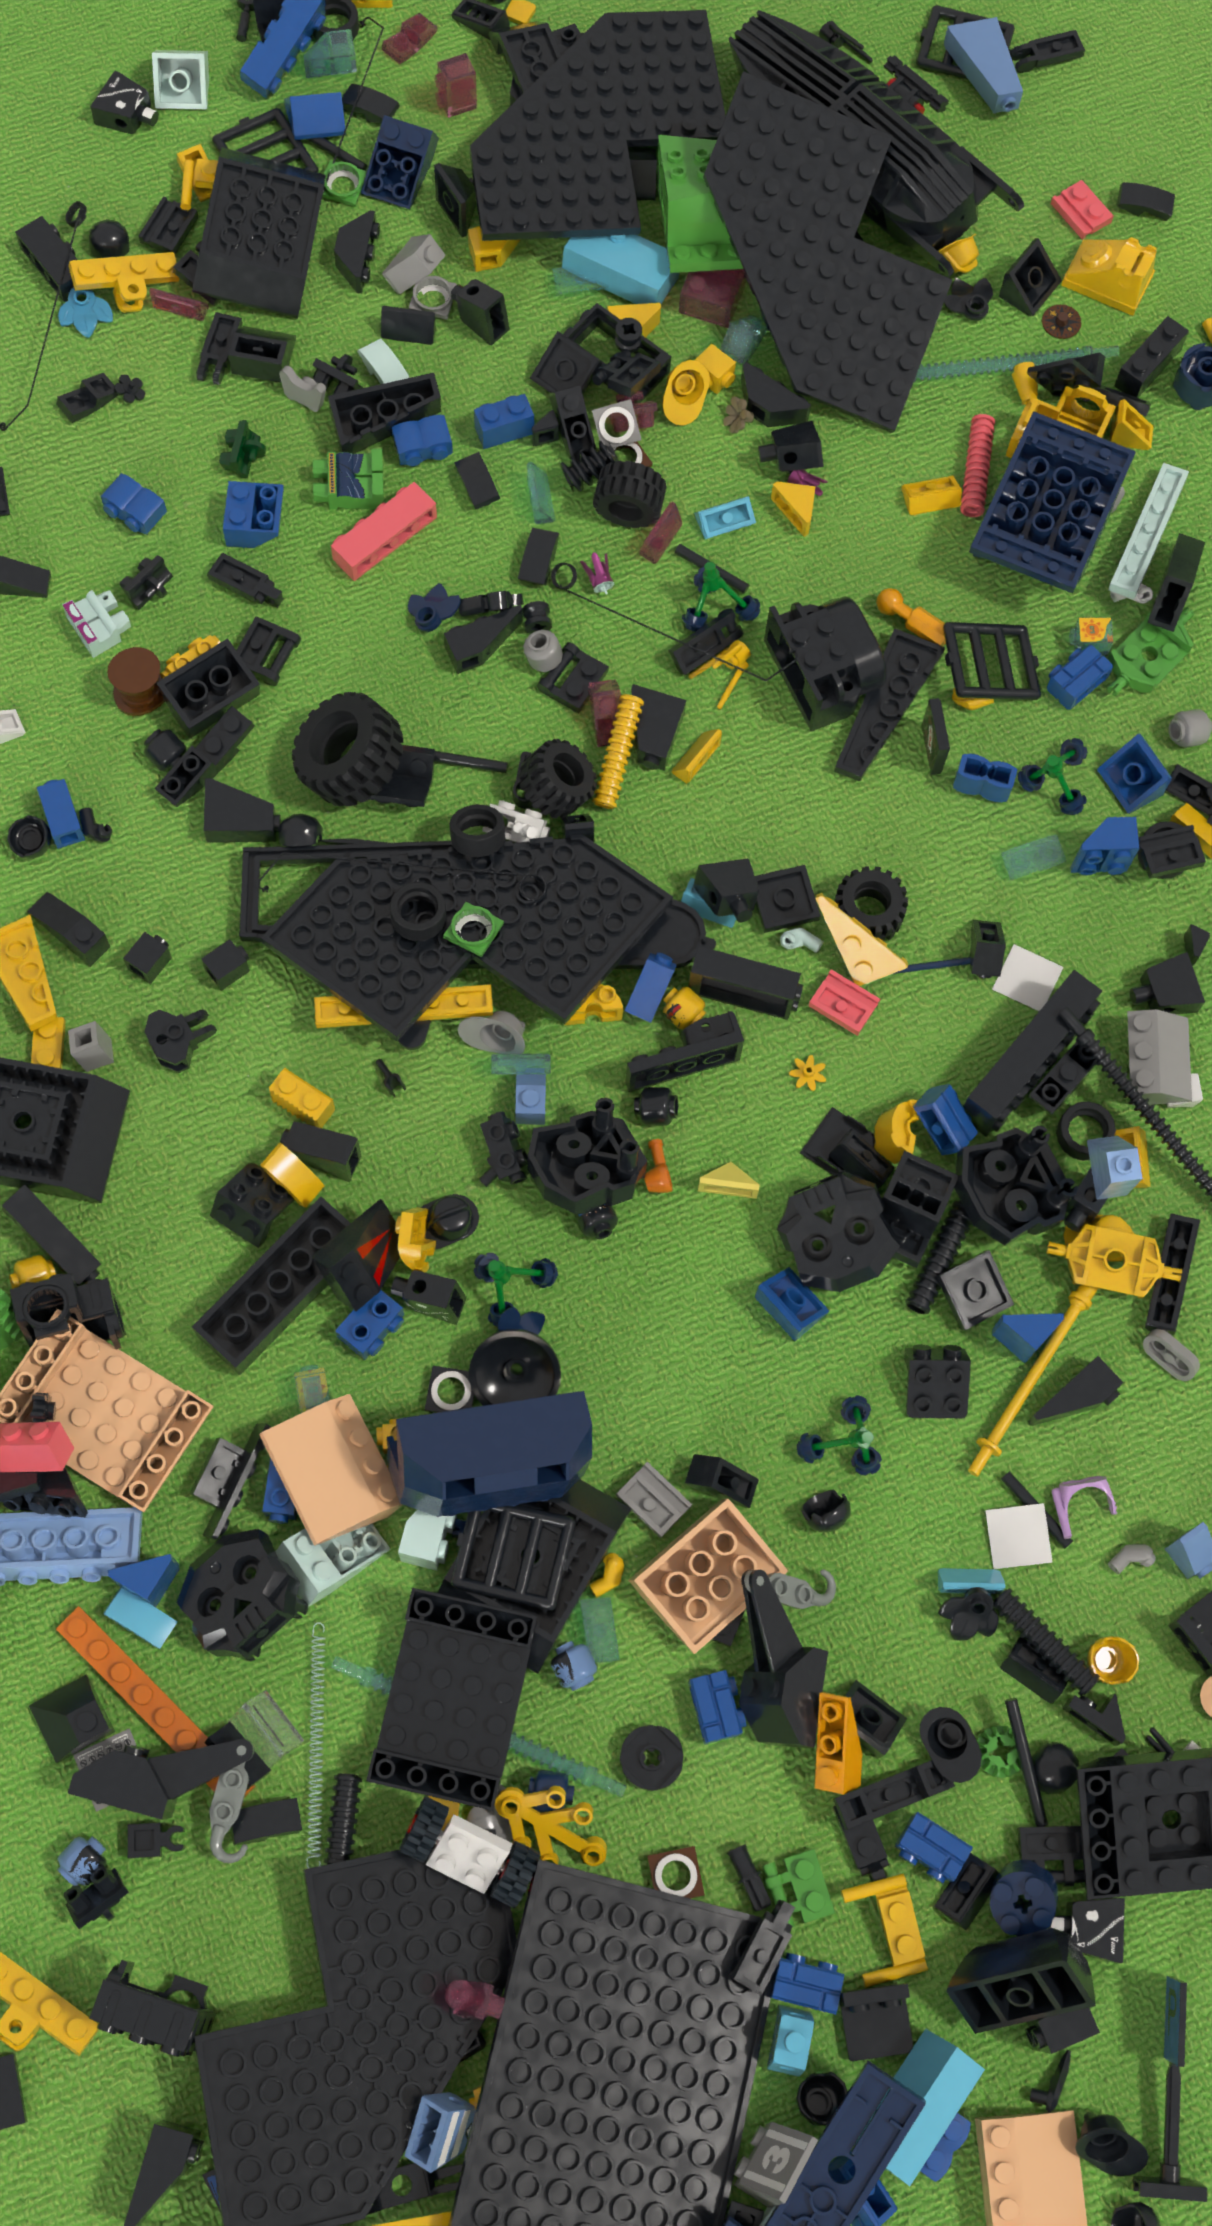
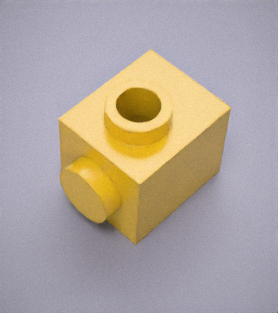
M711 343L695 360L705 365L710 376L708 389L718 394L724 387L728 388L734 382L736 377V361Z

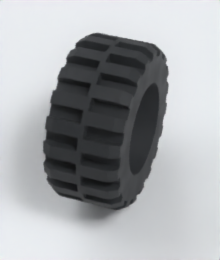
M344 692V695L336 694L332 696L331 700L321 702L318 709H313L308 714L309 718L307 721L302 722L299 727L300 733L294 739L295 749H292L293 767L298 779L326 802L340 807L357 805L358 801L363 803L370 800L371 795H377L382 791L381 787L385 783H389L393 778L391 775L394 770L398 769L400 764L398 759L403 754V745L401 744L403 743V734L398 721L366 694L356 692ZM355 740L353 746L348 751V753L341 758V755L343 754L347 746Z

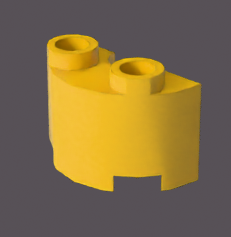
M600 984L564 1026L585 1024L586 1018L590 1015L599 1016L602 1022L620 1021L623 1017L621 999L613 987Z
M911 1099L882 1113L875 1125L876 1142L874 1148L879 1154L894 1164L900 1161L904 1151L913 1154L916 1135L911 1132L910 1123L919 1120V1116L913 1108L918 1100Z

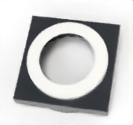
M433 1365L425 1411L439 1413L472 1408L474 1393L469 1381V1371ZM448 1377L459 1379L465 1387L464 1397L455 1404L444 1403L437 1393L440 1382Z

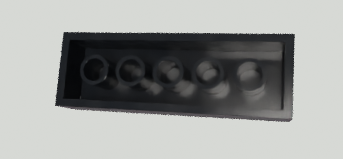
M1076 970L1072 971L968 1096L963 1108L971 1117L976 1130L985 1137L992 1130L998 1132L1002 1128L1011 1112L1015 1111L1024 1101L1029 1090H1033L1039 1083L1047 1068L1050 1069L1054 1065L1063 1049L1067 1048L1076 1038V1035L1058 1014L1068 1007L1085 1027L1101 1003L1097 999L1102 990Z
M320 1197L192 1326L196 1336L240 1376L328 1286L311 1256L351 1223L324 1198Z

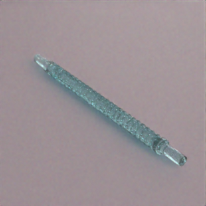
M1083 346L1081 350L1079 347H1076L1074 351L1068 348L1066 352L1064 349H1061L1060 352L1054 349L1052 353L1046 350L1045 354L1039 351L1037 355L1031 352L1029 356L1027 353H1024L1023 356L1017 353L1015 357L1009 354L1008 358L1002 355L1000 359L994 356L992 360L990 357H986V360L979 358L978 361L972 358L971 362L965 359L963 363L957 360L955 364L949 361L947 365L945 362H942L941 365L935 362L933 366L927 363L926 367L920 364L914 382H916L917 378L923 381L925 377L931 380L932 377L938 379L939 376L945 379L947 375L953 378L954 374L960 377L962 373L968 376L970 372L972 375H976V372L982 375L984 371L990 374L991 370H994L995 373L999 369L1005 372L1007 368L1009 371H1013L1014 366L1023 362H1033L1036 366L1098 352L1104 355L1105 358L1118 357L1120 352L1119 346L1100 348Z
M338 1656L335 1657L331 1668L360 1680L359 1684L366 1688L373 1686L374 1691L381 1689L382 1695L390 1693L392 1685L391 1676L386 1679L384 1678V1673L378 1675L376 1674L377 1671L369 1666L364 1669ZM516 1732L512 1733L509 1750L511 1748L514 1749L516 1755L522 1752L523 1758L530 1756L532 1757V1762L539 1760L541 1766L546 1763L548 1764V1769L555 1767L557 1768L556 1772L564 1771L567 1776L573 1775L574 1781L579 1778L585 1786L591 1787L594 1785L622 1798L627 1787L626 1785L599 1774L598 1769L591 1765H588L586 1768L583 1766V1762L576 1764L574 1758L567 1760L566 1754L561 1757L558 1755L557 1750L552 1753L550 1752V1747L543 1749L541 1748V1743L534 1745L532 1739L527 1742L525 1741V1736L518 1738L516 1737Z

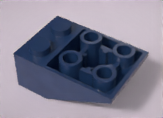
M384 115L361 194L410 210L431 166L439 137L432 130Z

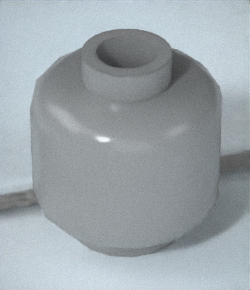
M538 630L531 633L524 642V654L533 669L547 672L560 664L563 653L554 633L548 630Z
M1200 709L1180 711L1174 715L1169 724L1170 738L1180 747L1187 748L1202 745L1210 737L1212 721Z

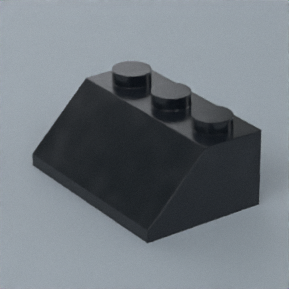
M228 638L156 683L173 717L189 739L218 722L231 706L237 710L260 695V683Z

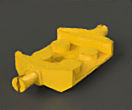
M1086 1224L1071 1244L1068 1243L1067 1246L1051 1241L1048 1242L1047 1247L1049 1248L1046 1254L1062 1256L1067 1259L1074 1285L1091 1286L1138 1296L1137 1298L1142 1299L1157 1279L1163 1277L1178 1282L1181 1280L1179 1275L1182 1274V1269L1164 1266V1263H1161L1159 1248L1155 1238ZM1117 1252L1122 1255L1124 1263L1121 1268L1114 1269L1108 1265L1107 1256L1109 1253Z

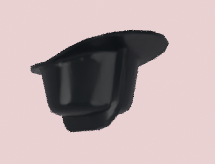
M447 1195L420 1207L429 1209L425 1239L437 1240L435 1250L467 1238L478 1227V1208L472 1200L463 1195Z
M938 1707L931 1709L924 1715L920 1723V1736L935 1767L943 1777L951 1782L962 1783L971 1780L981 1767L982 1753L970 1724L959 1712L951 1708Z
M1090 2112L1084 2115L1080 2138L1075 2146L1076 2152L1080 2157L1089 2161L1100 2170L1115 2176L1133 2175L1140 2172L1147 2165L1149 2156L1146 2148L1127 2133L1122 2122L1117 2117L1109 2114L1095 2115Z

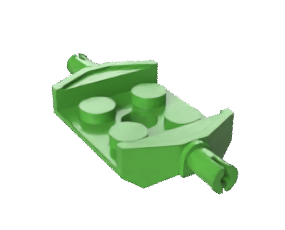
M1185 607L1174 632L1147 623L1150 611L1146 619L1116 650L1113 649L1110 652L1108 660L1112 663V671L1116 674L1117 678L1107 687L1108 692L1111 693L1113 691L1112 695L1116 696L1124 686L1126 688L1130 686L1141 693H1151L1191 651L1194 644L1184 625L1194 616V612L1192 610L1189 611L1190 608ZM1146 651L1153 653L1155 660L1148 661L1144 659L1142 653Z

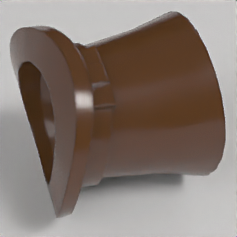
M132 647L119 652L113 657L108 665L107 673L110 682L114 686L113 695L115 703L121 712L130 716H140L154 711L165 702L156 684L162 680L160 676V662L152 651L142 647Z

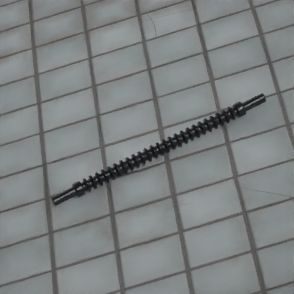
M1068 1007L1064 1008L1058 1015L1077 1036L1076 1042L1081 1047H1086L1085 1052L1092 1054L1090 1058H1095L1097 1060L1096 1065L1103 1067L1101 1071L1108 1073L1107 1078L1114 1080L1112 1084H1117L1119 1086L1118 1091L1124 1092L1123 1098L1128 1097L1130 1099L1128 1103L1135 1105L1134 1111L1139 1110L1141 1112L1139 1117L1146 1118L1145 1124H1151L1150 1130L1157 1131L1156 1137H1162L1161 1143H1167V1150H1173L1172 1156L1179 1158L1177 1162L1183 1163V1169L1190 1171L1188 1175L1194 1176V1182L1201 1184L1199 1188L1205 1189V1195L1212 1197V1176H1208L1209 1170L1204 1171V1164H1198V1157H1192L1193 1151L1186 1149L1187 1144L1181 1143L1182 1138L1175 1136L1177 1132L1171 1131V1125L1164 1123L1166 1119L1160 1118V1112L1153 1110L1155 1106L1148 1104L1149 1098L1144 1099L1142 1097L1144 1092L1137 1091L1138 1085H1132L1133 1079L1126 1078L1127 1072H1121L1122 1066H1116L1115 1064L1117 1060L1110 1059L1111 1053H1105L1106 1047H1101L1099 1045L1100 1040L1094 1039L1095 1034L1090 1028L1086 1029Z

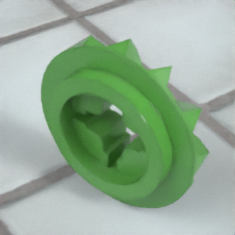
M993 1726L986 1729L979 1736L977 1742L982 1753L981 1768L986 1773L994 1777L1005 1778L1021 1770L1011 1728L1008 1726ZM998 1739L1003 1747L1008 1746L1014 1749L1006 1754L1005 1763L1000 1756H989V1753L998 1748Z

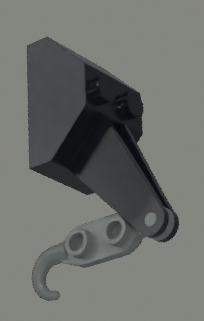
M825 1569L820 1571V1574L827 1581V1589L824 1594L817 1593L804 1580L781 1573L767 1575L763 1570H747L742 1575L741 1584L746 1603L754 1663L744 1671L739 1705L758 1742L774 1746L815 1748L819 1693L823 1692L828 1651L816 1647H802L782 1605L795 1609H804L811 1606H826L831 1603L835 1597L836 1583L831 1573Z
M238 1739L158 1757L148 1756L149 1749L135 1745H125L124 1750H113L73 1774L68 1794L161 1820L172 1818L178 1797L219 1776L209 1811L212 1832L210 1849L215 1858L223 1863L239 1861L248 1849V1846L243 1844L238 1852L228 1854L222 1848L224 1836L239 1817L249 1783V1775L245 1769V1763L253 1757L255 1747L248 1739Z

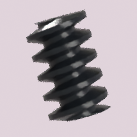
M599 441V451L590 446V456L585 455L582 451L579 452V462L570 457V467L560 462V467L572 491L573 487H576L580 492L583 491V481L591 487L593 485L592 476L598 480L603 466L610 462L615 463V461H619L610 441L609 446Z

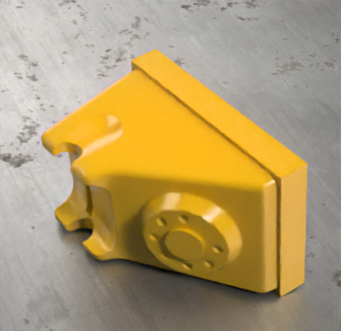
M1133 237L1126 240L1083 239L1061 285L1133 316L1155 273L1154 263L1157 248L1150 244L1143 247L1139 244V240Z

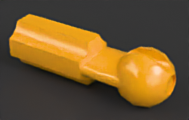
M884 589L879 593L876 603L878 610L882 614H897L905 620V628L920 638L940 646L946 644L943 631L945 623L920 606L912 609L904 604L902 594L896 589Z

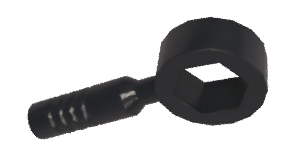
M237 0L239 8L243 11L240 14L236 39L240 42H245L251 17L249 12L254 11L253 1Z

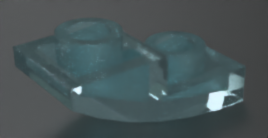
M1057 834L1001 853L1011 880L1038 870L1041 872L1067 861Z

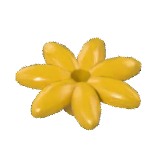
M809 1055L806 1064L799 1058L795 1059L798 1069L791 1070L789 1075L799 1077L796 1088H801L807 1082L809 1089L815 1091V1081L826 1082V1078L819 1073L825 1068L824 1063L814 1065L813 1055Z

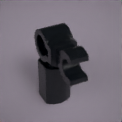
M509 591L491 592L486 595L461 599L458 609L461 617L501 611L502 609H510L512 606L524 605L522 593L511 594Z

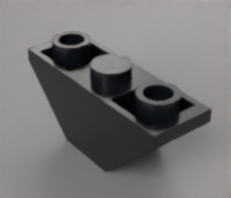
M371 210L339 228L334 248L336 268L356 293L361 294L364 283H369L370 267L368 265L369 261H374L375 245H373L374 239H379L380 223H376L375 211Z
M747 362L743 364L741 386L744 400L747 401L746 410L753 412L756 420L767 427L795 425L808 421L811 404L804 397L794 394L781 382L765 375L760 368L753 367Z
M1077 1042L1074 1043L1028 1096L1050 1115L1067 1101L1096 1066L1097 1060L1095 1058L1091 1059L1090 1056L1092 1054L1090 1052L1086 1053V1047H1081Z
M65 1467L63 1471L42 1472L40 1491L3 1501V1505L12 1511L24 1510L38 1514L49 1513L64 1517L75 1516L84 1518L88 1514L77 1486Z

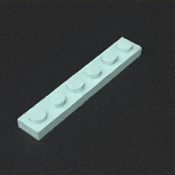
M1163 463L1108 591L1135 599L1187 480L1189 471Z

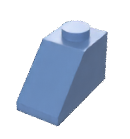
M517 1067L516 1124L545 1125L546 1067Z
M1204 1522L1198 1524L1165 1548V1551L1187 1579L1194 1575L1201 1579L1212 1571V1537Z

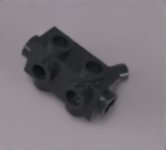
M497 1112L488 1116V1121L480 1124L491 1155L487 1158L488 1164L491 1167L479 1180L486 1187L497 1177L499 1180L510 1182V1184L525 1181L527 1175L530 1174L527 1170L528 1155L524 1148H520L517 1139L520 1137V1132L516 1123L507 1118L505 1112Z

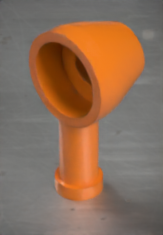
M653 1139L648 1142V1146L651 1149L655 1167L647 1171L644 1178L648 1192H672L673 1186L662 1148L663 1141L661 1139Z

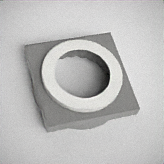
M439 276L423 278L413 288L409 309L434 312L435 317L448 320L453 303L451 291L457 284L448 282ZM428 291H438L445 297V303L438 307H428L418 301L417 295L419 292L424 295Z
M631 399L591 410L599 441H602L606 446H609V441L612 447L615 448L642 440ZM615 412L624 414L629 421L627 433L618 438L610 436L605 430L606 418Z

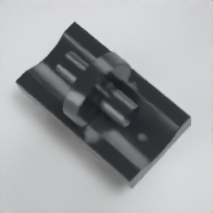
M344 354L340 359L333 356L331 364L335 365L336 368L317 358L315 359L313 366L316 371L313 380L317 384L323 383L326 386V391L332 380L337 382L338 385L332 395L363 388L358 384V380L347 375V373H350L354 376L357 373V368L352 366V356Z
M157 555L153 560L145 557L139 563V573L134 578L126 576L120 582L122 590L128 596L134 608L140 610L154 595L160 598H164L167 595L164 585L173 576L165 566V561L162 557Z
M101 1865L92 1872L90 1879L93 1884L84 1891L77 1885L64 1892L67 1902L65 1905L78 1929H81L91 1920L95 1921L101 1915H104L108 1921L115 1918L111 1908L129 1893L116 1868L110 1871L104 1865Z

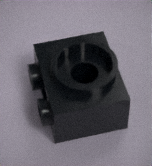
M1090 2008L1027 2022L1029 2027L1025 2028V2033L1033 2048L1037 2047L1040 2052L1053 2054L1100 2033Z

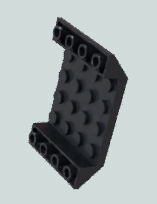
M221 148L192 292L298 319L326 175Z
M412 1588L405 1616L407 1622L377 1748L373 1750L366 1781L493 1811L504 1772L531 1653L537 1616Z

